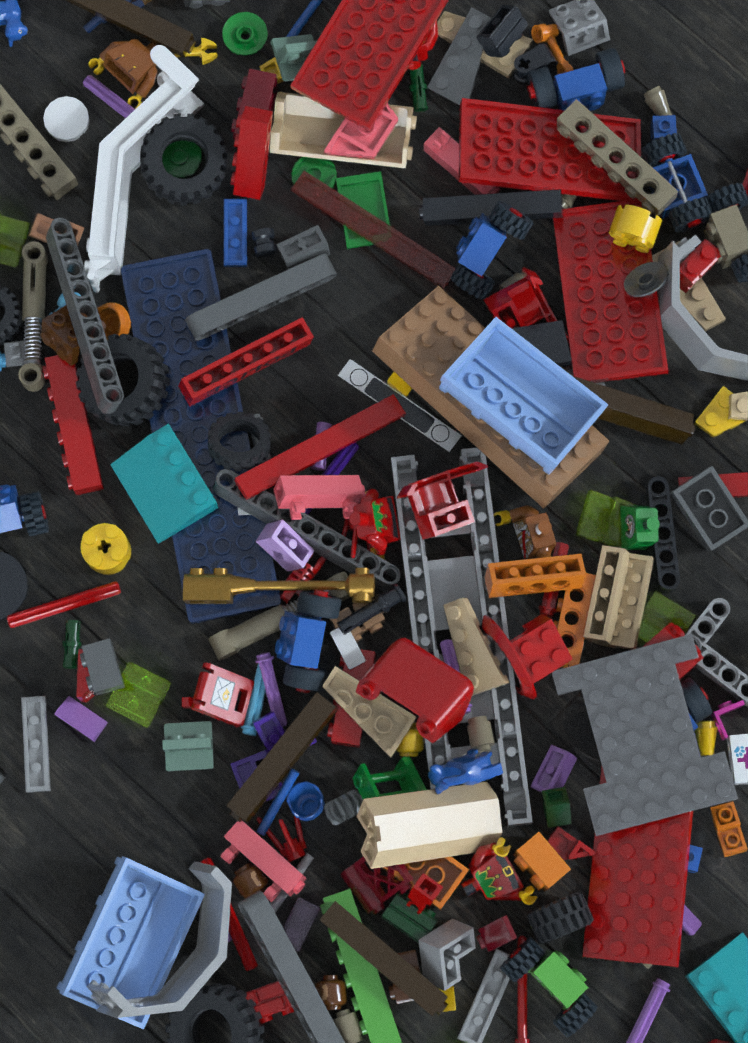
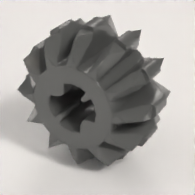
M351 790L326 803L324 806L325 814L332 825H338L358 814L363 799L357 790Z

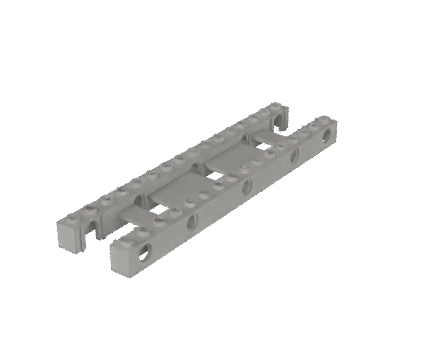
M477 447L461 449L460 466L476 461L487 465L486 455ZM415 455L391 457L413 643L444 662L443 654H439L437 649L436 631L449 630L443 605L460 598H468L480 622V626H482L483 616L487 615L496 622L509 639L504 597L489 598L484 578L488 563L499 562L488 469L485 468L463 475V494H466V500H468L475 522L436 536L443 537L470 533L473 556L427 561L424 539L422 540L409 498L407 496L397 499V495L403 486L417 481L418 461L415 462ZM483 631V636H487L490 642L488 646L494 656H497L501 664L499 667L510 683L472 696L469 704H472L471 712L465 714L463 720L458 724L468 723L469 719L478 716H487V720H494L497 743L491 746L489 752H492L490 757L491 764L499 762L502 765L503 774H501L502 784L500 785V790H503L506 812L504 820H507V827L532 824V814L513 667L494 639ZM448 732L434 743L425 739L428 772L431 765H445L453 758L466 755L471 746L450 748ZM429 779L430 790L435 789L436 786L431 784V781Z

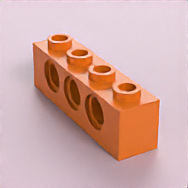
M582 554L488 563L484 578L489 598L579 589L582 588L586 571Z
M586 573L582 588L565 590L564 598L558 599L556 612H560L559 621H554V624L561 638L569 637L573 641V646L567 648L573 660L561 666L563 668L580 663L585 639L583 635L596 575ZM577 591L581 593L583 599L580 602H574L570 599V593ZM573 614L577 617L578 622L575 625H569L565 621V616Z

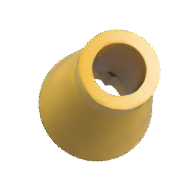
M700 721L696 723L698 728L695 730L700 755L715 754L714 749L718 728L715 726V721Z

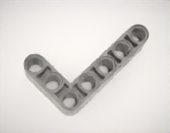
M716 598L708 605L686 633V635L692 634L694 643L700 649L701 655L703 657H712L715 663L713 667H706L702 659L694 667L738 701L743 700L748 708V697L741 693V687L743 685L748 686V676L706 644L730 612L729 603L723 598ZM714 605L722 606L724 615H715L712 607ZM701 623L707 624L710 632L708 634L700 633L698 625ZM723 671H730L733 674L732 682L723 680Z

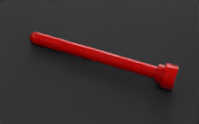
M525 936L518 938V947L527 940ZM527 973L518 980V1019L515 1043H530V1039H527Z

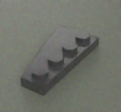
M471 7L427 87L429 90L460 106L462 98L470 99L483 52V46L480 45L476 37L490 21L491 17Z

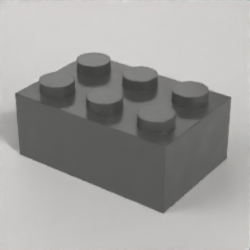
M713 466L707 467L670 492L675 503L707 551H713L748 528V519Z

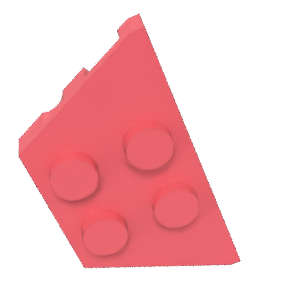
M387 102L371 131L345 118L328 143L324 153L335 156L375 159L398 123V117Z

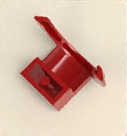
M525 267L521 268L524 278L484 299L492 318L497 317L510 328L529 326L543 318L547 323L557 321L539 285L543 284L542 280L534 271ZM566 334L567 343H569V337Z
M476 461L403 486L397 495V499L408 496L422 540L436 537L475 522L468 500L458 501L451 479L488 468V465Z
M544 614L523 625L522 627L525 632L510 641L496 622L487 615H484L482 629L494 639L513 667L521 685V688L515 686L517 693L534 700L537 697L534 683L573 660L552 619Z

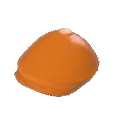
M110 302L97 307L100 319L106 324L104 332L107 340H109V335L117 334L120 336L129 333L131 326L130 316L122 305Z

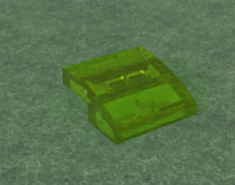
M0 215V263L17 267L28 234L29 222Z
M589 490L575 535L604 545L622 548L620 506L636 504L618 497L612 498Z
M655 591L644 609L638 637L648 643L671 622L679 626L685 634L696 614Z
M128 662L122 673L125 688L114 690L106 707L148 728L159 705L162 704L171 682L132 662Z

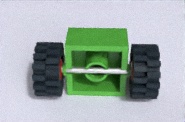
M528 938L507 957L500 966V969L513 982L518 981L524 974L530 972L556 1001L563 1006L560 1013L553 1020V1024L566 1037H570L593 1016V1013L598 1008L584 993L588 988L584 983L587 979L577 969H570L567 966L569 960L560 951L555 950L553 952L548 949L544 951L532 938Z

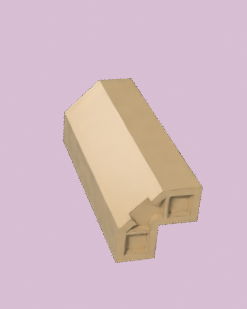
M278 92L275 100L274 123L271 130L270 153L406 168L407 160H412L413 147L409 146L411 129H416L417 116H413V107L388 104L398 117V123L375 159L327 155L324 153V150L345 118L302 94Z
M488 782L452 786L440 794H436L435 789L367 798L363 799L357 814L358 820L367 833L361 853L371 869L475 853L479 846L496 843L502 834L499 799Z

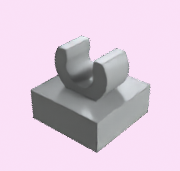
M24 340L4 343L7 367L23 365V354H25L23 352L25 350L23 348L25 346Z

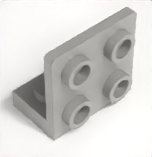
M573 0L549 10L551 18L562 33L565 51L568 56L610 40L607 19L594 0Z

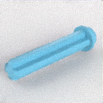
M259 663L245 722L241 726L243 729L242 733L250 736H256L257 734L252 722L260 718L266 694Z

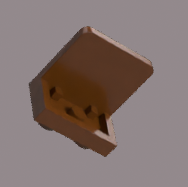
M65 305L42 319L41 339L44 344L57 352L60 359L65 360L72 366L79 360V344L67 306ZM101 320L103 329L105 331L106 324Z

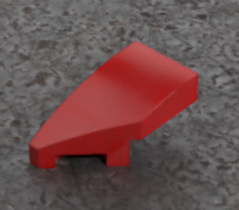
M556 826L547 839L548 843L563 860L593 856L596 853L559 826Z

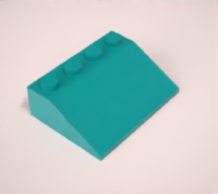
M169 424L148 435L111 464V467L158 544L219 508L216 500Z
M742 932L685 975L734 1043H748V938Z

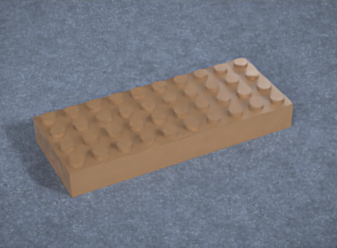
M438 286L378 338L372 352L544 509L602 453L609 440L592 425L553 472L548 475L543 471L542 466L519 448L516 450L509 444V440L482 419L478 420L471 414L472 411L448 392H442L439 389L442 375L482 333L485 327Z

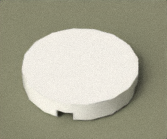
M68 96L52 101L45 109L43 117L48 133L56 140L63 142L75 141L80 138L88 129L90 121L84 104L78 99Z

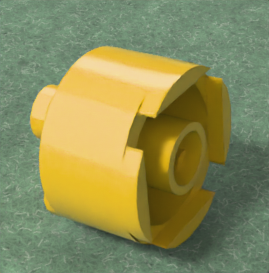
M618 205L609 235L614 238L613 243L618 246L626 247L628 244L635 246L637 251L648 253L649 249L654 246L662 219L657 215L655 219L650 217L651 212L640 207L625 205L624 209H622L621 205Z
M102 523L91 527L83 534L81 553L84 560L94 571L104 575H111L120 572L125 567L131 556V546L123 531L116 525ZM105 545L109 546L107 553L102 551Z

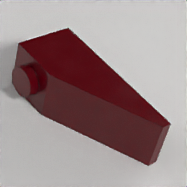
M507 915L478 929L479 935L476 936L481 949L486 948L488 952L517 938Z

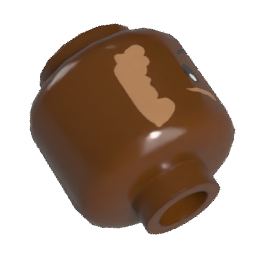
M251 863L234 872L236 876L233 879V883L245 899L259 890L264 893V889L269 884V880L264 872Z
M324 975L323 980L315 984V988L327 1010H341V1006L346 1004V982L338 980V975Z

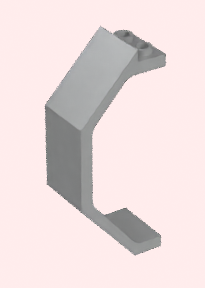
M696 235L689 240L685 237L677 245L672 241L658 256V262L667 267L669 274L665 284L657 290L663 329L698 370L748 381V355L719 348L680 301V263L687 258V255L701 241Z
M194 862L189 867V870L201 882L202 893L205 895L200 906L197 946L163 988L153 996L125 999L114 986L109 988L105 983L101 982L98 984L95 980H92L87 988L92 992L91 998L100 1005L96 1011L114 1018L183 1011L227 958L232 882L217 866Z

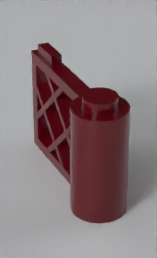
M363 856L340 875L366 913L372 912L373 915H376L386 908L384 903L395 893L400 891L403 894L413 886L411 881L414 879L404 864L387 866L388 877L380 875V868H374V872H371L364 862L366 860ZM394 870L399 872L404 881L401 882L394 879ZM380 881L388 883L387 894L381 888Z

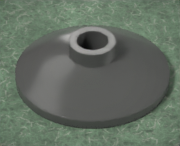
M649 262L636 267L627 275L624 281L626 293L633 297H643L656 292L667 281L668 269L659 262Z

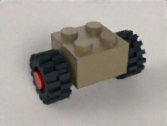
M736 183L728 187H722L721 190H716L715 193H711L706 197L713 213L710 214L704 234L705 238L719 250L721 257L716 263H720L722 269L731 266L737 281L742 283L748 282V230L739 210L748 204V196L743 184Z

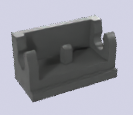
M318 225L277 244L281 259L284 260L287 270L319 255H331L328 242Z

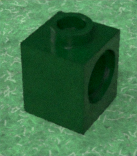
M566 787L542 790L543 810L548 828L572 824L570 801Z

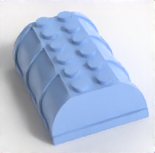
M497 317L492 320L442 375L439 386L442 392H448L472 411L471 414L478 420L482 419L509 440V444L516 450L519 448L542 466L543 471L548 475L553 472L608 406L605 401Z
M124 856L122 858L117 857L114 862L116 866L102 896L99 895L95 903L97 907L81 941L78 940L75 946L76 952L63 980L59 981L57 989L60 990L59 993L94 1009H98L100 1005L91 998L92 992L87 988L92 980H95L98 984L101 982L105 983L109 988L114 986L125 999L157 994L164 986L204 898V893ZM150 1015L118 1019L144 1029Z

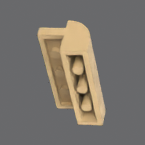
M602 545L583 635L586 640L610 648L636 649L654 563L652 556L632 554L624 548Z

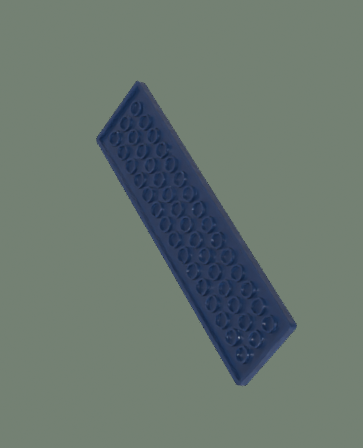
M204 249L124 265L121 267V274L133 336L156 348L157 352L165 359L163 363L168 366L169 373L165 374L166 377L170 378V386L165 388V391L168 392L167 398H162L160 403L163 406L159 411L155 409L153 411L154 416L150 418L152 433L167 424L170 425L219 507L172 535L182 590L184 574H190L191 568L204 569V574H213L214 568L228 569V574H233L234 576L255 579L256 581H277L273 558L256 542L266 523L252 515H238V507L219 497L213 490L217 473L225 468L223 465H217L215 459H212L209 455L208 431L213 422L216 423L217 418L220 416L225 417L227 413L231 412L233 414L243 412L238 383L190 407L178 387L182 378L231 354L227 328L202 340L195 341L185 321V318L221 301L211 251ZM245 431L227 433L220 440L221 445L230 451L246 452L251 450L248 433ZM230 468V470L234 471L239 475L247 472L246 469H241V471H235V469ZM220 481L223 486H230L228 481ZM256 590L255 592L233 595V604L185 603L189 622L195 624L273 608L281 604L279 590Z

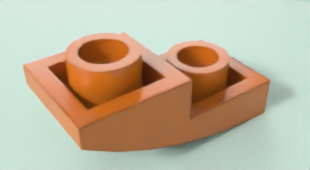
M734 802L710 807L723 856L728 857L746 852L748 848L740 827L741 823Z

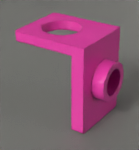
M731 700L718 705L719 710L711 714L715 725L718 727L717 730L722 741L726 740L728 735L719 716L743 707L745 705L743 700L734 704Z

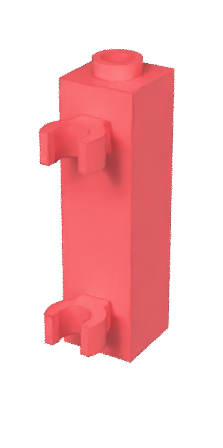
M439 127L425 141L424 152L459 181V144ZM461 182L475 195L497 194L501 190L497 186Z
M359 475L280 476L273 489L278 509H290L292 520H301V513H305V508H343L344 518L349 519L354 505L359 504L360 499L365 494V487L361 484Z
M237 821L224 837L231 845L220 857L230 865L241 852L274 881L264 892V895L271 903L282 890L291 897L293 893L297 895L304 888V881L307 878L243 821Z

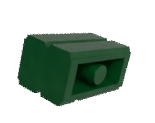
M397 893L381 918L419 944V939L429 934L438 920L434 918L436 913L425 907L420 914H417L419 909L416 905L411 904L410 907H407V903L410 900L408 894L403 893L401 896Z

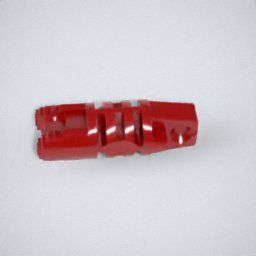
M324 557L319 558L314 568L306 563L304 568L293 570L285 581H311L327 559ZM285 590L280 598L288 603L294 594L299 596L300 591L304 590Z

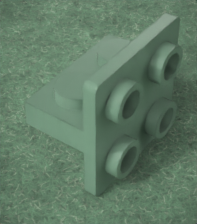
M311 34L273 38L271 40V46L283 81H293L316 44L317 41H314Z
M210 721L168 723L164 725L165 740L162 741L166 770L168 772L214 768L212 723Z

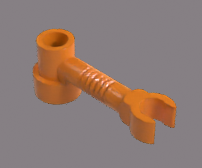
M534 25L531 30L532 39L536 43H548L552 54L558 61L556 66L557 73L562 74L573 71V67L564 59L555 39L559 34L557 25Z

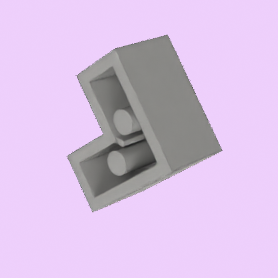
M455 919L449 920L419 939L423 976L437 988L445 991L461 980L459 959L476 948L473 927Z

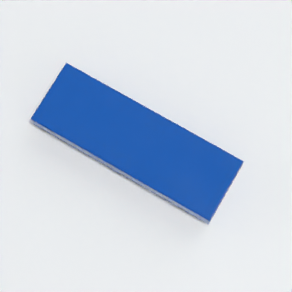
M224 199V267H247V199Z

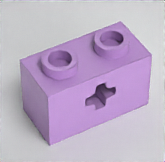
M284 520L267 523L256 540L287 572L304 568L314 552V549Z

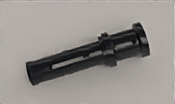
M394 583L392 588L382 594H376L371 603L338 621L337 625L340 626L339 629L345 636L381 612L388 613L389 609L399 602L404 603L407 601L398 584Z

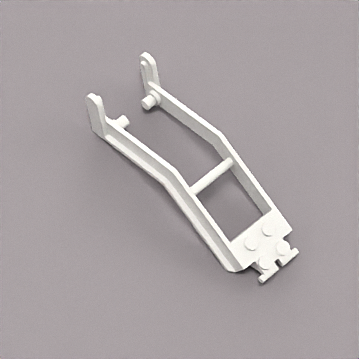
M162 45L153 47L150 52L151 60L162 70L157 77L159 88L99 144L91 231L86 245L90 261L85 260L84 264L88 281L96 293L100 291L99 285L102 279L108 275H121L132 173L140 167V151L146 133L149 134L151 127L155 124H160L161 119L165 117L171 119L174 117V114L181 113V117H187V113L195 115L204 106V103L191 91L199 79Z

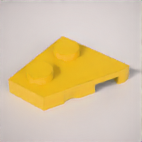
M724 386L695 422V425L713 438L746 421L728 419L729 396L733 393Z

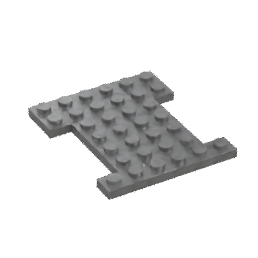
M692 634L552 672L558 695L582 690L607 783L583 789L596 836L738 799L725 751L701 758L675 665L699 658Z

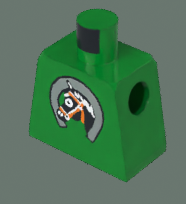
M643 505L620 506L622 548L626 550H645L658 542L660 523L657 508Z

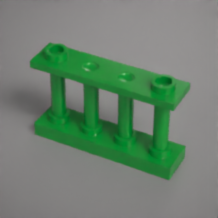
M410 756L402 757L394 771L370 774L366 765L361 764L353 776L354 785L362 799L426 790ZM397 780L402 788V791L379 794L375 783Z

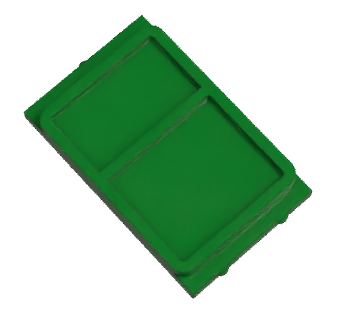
M381 171L336 178L347 249L392 242Z

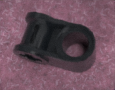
M540 44L515 59L514 78L517 82L526 84L528 83L527 74L529 71L547 67L549 72H551L558 65V61L546 44Z

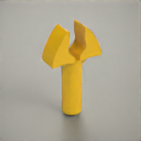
M201 38L202 43L198 47H194L190 54L187 53L185 57L199 56L204 65L218 57L217 53L208 54L205 52L209 48L217 49V45L211 40Z

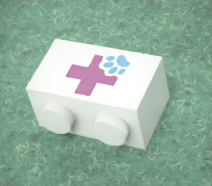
M748 734L729 735L727 746L734 785L748 784Z

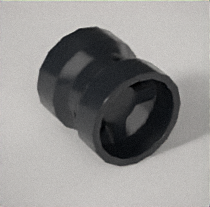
M262 228L252 232V239L256 243L254 248L256 257H269L278 253L277 246L273 241L275 238L274 229Z

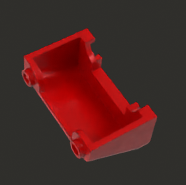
M399 638L390 645L363 676L355 692L367 700H374L379 697L382 691L417 714L419 718L416 726L419 734L431 743H434L463 720L474 692V686L469 678L407 638Z

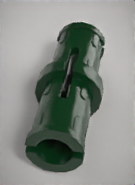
M421 64L420 68L410 70L411 85L409 90L413 97L414 112H424L428 109L425 92L427 91V84L424 83L423 65Z
M66 620L65 641L62 642V647H64L63 668L78 669V649L81 648V642H79L81 621Z

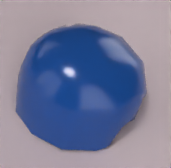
M305 781L297 783L291 788L287 796V803L296 818L302 821L314 820L323 812L325 799L321 790L315 784Z

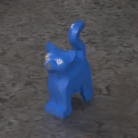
M17 0L0 1V25H6L5 35L8 39L9 47L13 46V41L20 40L22 36L28 34V28L21 22V9Z
M470 749L466 755L453 758L445 765H431L428 777L431 784L436 786V794H440L452 785H474L503 774L502 765L499 762L491 764L490 757L492 752L485 751L476 757L475 755L478 753V750Z

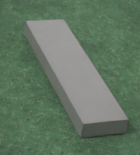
M46 696L21 697L26 793L51 791Z
M496 948L457 1039L466 1043L483 1042L510 980L500 969V966L510 954Z

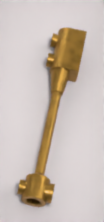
M191 568L190 574H184L183 601L186 604H233V595L255 592L256 590L317 589L346 590L348 595L352 597V602L371 603V597L375 595L374 573H369V568H355V573H350L345 581H256L255 579L228 574V569L214 568L213 574H204V569Z

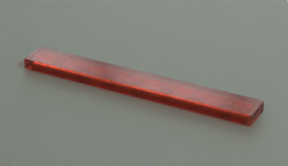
M303 171L291 188L292 192L442 289H445L451 280L450 277L456 269L455 267L306 171Z

